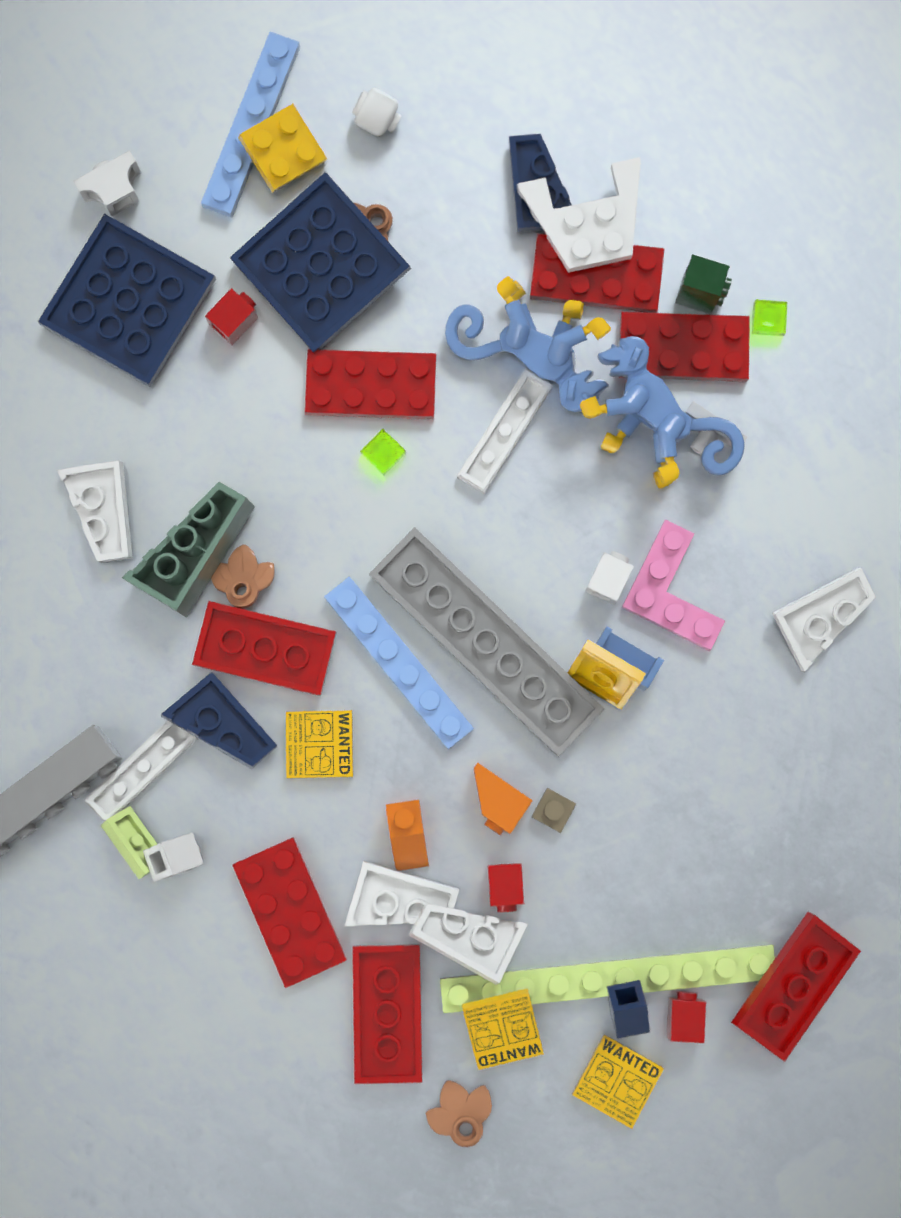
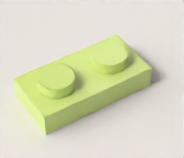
M131 806L107 819L101 827L140 880L150 873L143 850L157 845V843Z

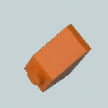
M477 762L473 770L482 816L487 818L484 825L500 836L503 831L511 834L533 800Z
M412 800L385 804L396 870L429 866L420 801Z

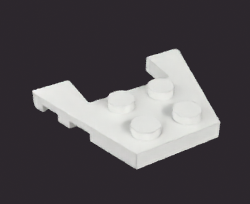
M640 157L611 163L610 168L617 196L553 209L546 178L517 184V191L520 197L525 200L532 216L544 230L549 243L568 273L632 258L641 165Z

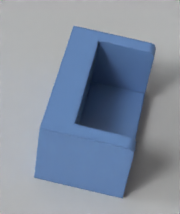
M607 626L596 644L646 673L638 686L639 689L645 691L656 676L664 659L650 656L611 632L613 629Z

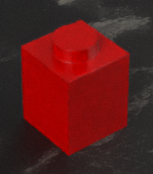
M231 288L205 315V318L217 333L233 345L258 319L254 309L256 303L246 293L242 292L239 295Z
M522 864L487 865L490 906H497V912L517 911V905H524Z
M678 991L677 997H668V1040L672 1042L705 1043L706 1001L697 999L698 993Z

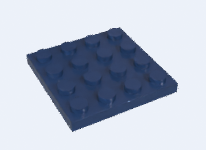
M326 172L230 257L313 353L321 350L411 269L403 257Z
M104 213L39 318L38 323L151 388L216 281V277Z

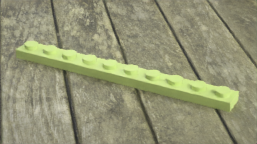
M772 944L506 971L500 983L496 985L478 974L440 978L443 1013L463 1011L462 1004L527 988L531 1004L607 997V986L637 980L641 982L643 993L760 981L775 959L774 947Z

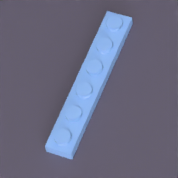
M269 32L201 201L203 208L231 218L233 217L254 164L238 136L274 114L300 49L298 41Z
M350 576L324 596L326 601L448 750L474 729Z

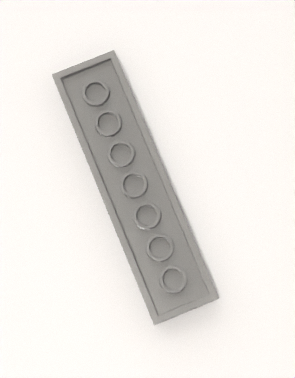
M415 527L369 573L370 577L558 757L604 710L583 687Z

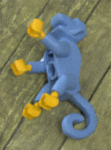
M506 276L498 283L497 291L507 303L504 307L510 319V324L502 330L499 340L473 348L467 347L460 342L458 326L464 317H469L472 322L470 327L465 330V335L468 338L473 339L477 337L484 327V316L477 307L466 304L455 308L448 317L445 327L446 341L456 355L467 360H481L499 352L513 353L537 376L542 379L555 381L559 385L561 404L568 411L582 412L580 408L581 401L594 396L598 400L599 395L610 386L606 381L600 379L588 382L594 375V372L591 370L581 373L575 372V352L572 346L586 341L587 335L591 332L599 340L611 331V327L601 317L594 318L585 327L579 325L573 328L570 325L571 318H582L584 304L581 301L569 300L564 304L562 321L558 320L551 337L536 330L526 303L521 304L519 300L526 294L525 290L519 282Z
M637 336L621 338L618 346L612 344L610 349L598 354V360L603 365H616L610 370L609 376L625 377L627 379L622 398L605 400V404L599 406L596 396L585 399L580 403L582 413L588 419L595 418L603 413H607V416L626 414L616 427L619 431L617 436L607 432L601 444V449L609 453L617 452L625 437L629 438L642 422L654 432L653 441L656 464H660L661 467L657 468L658 471L653 472V477L659 489L672 484L679 477V468L674 461V457H677L676 442L686 438L690 431H718L724 433L731 441L732 449L730 456L723 463H718L714 460L715 453L722 451L724 448L722 441H713L704 448L701 455V463L708 473L715 476L725 475L739 464L744 453V439L741 431L735 424L719 417L694 419L683 412L665 382L646 369L649 347L643 339Z

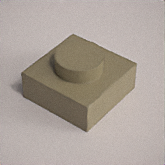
M546 788L531 817L561 833L576 803Z

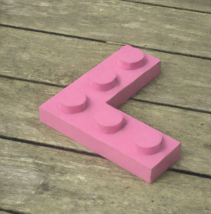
M665 519L621 608L710 651L725 620L666 592L690 545L694 533Z

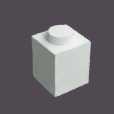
M612 551L611 554L604 552L585 592L615 605L634 568L633 565L628 563L629 558L615 551Z
M193 832L143 850L153 882L204 864Z

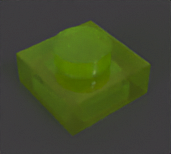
M755 299L753 303L752 334L784 336L786 333L788 302Z
M382 428L360 453L384 476L406 454V450Z

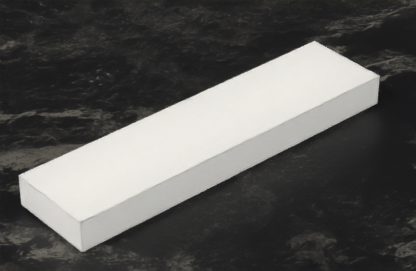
M526 368L457 474V478L485 494L550 393L553 384Z
M167 721L84 801L105 822L110 817L124 810L198 738Z

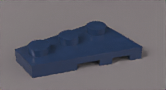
M541 133L509 136L517 232L543 230L532 216L525 200L520 197L517 191V184L546 178L553 209L571 206L570 196L559 178L556 166Z
M213 672L208 674L161 714L162 718L250 769L254 768L277 748V744Z

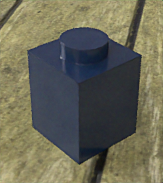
M640 980L607 986L610 1015L617 1039L650 1033L647 1003Z

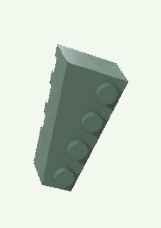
M218 482L189 511V515L178 526L174 525L166 533L168 536L154 550L151 548L142 557L143 560L133 570H129L122 578L187 617L255 506L247 497Z

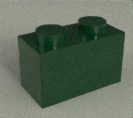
M692 254L683 275L675 303L711 315L716 305L722 306L729 292L732 278L727 277L730 266Z

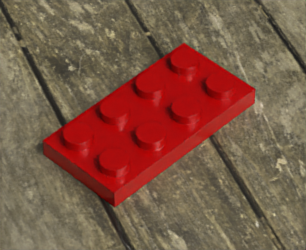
M537 234L530 299L559 303L574 300L581 301L585 306L657 313L665 248L633 245L631 259L568 273L549 243L547 235Z
M621 312L619 340L629 336H637L643 339L649 347L646 369L657 377L673 380L748 381L750 316Z
M307 349L305 415L434 419L436 353L317 350L313 353L311 349Z
M208 601L192 665L321 696L337 632Z
M294 837L232 864L285 988L347 961V957Z
M808 911L731 1023L785 1062L861 950L816 915Z
M420 944L352 946L354 1084L422 1083Z

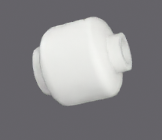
M372 88L368 92L363 90L352 110V114L356 115L355 124L377 137L382 136L386 130L393 132L401 118V115L396 113L398 101L377 88Z

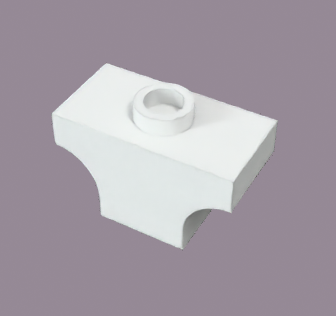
M130 150L111 161L105 160L94 166L93 171L73 181L85 203L89 201L101 202L106 206L111 216L139 202L133 189V182L141 171Z

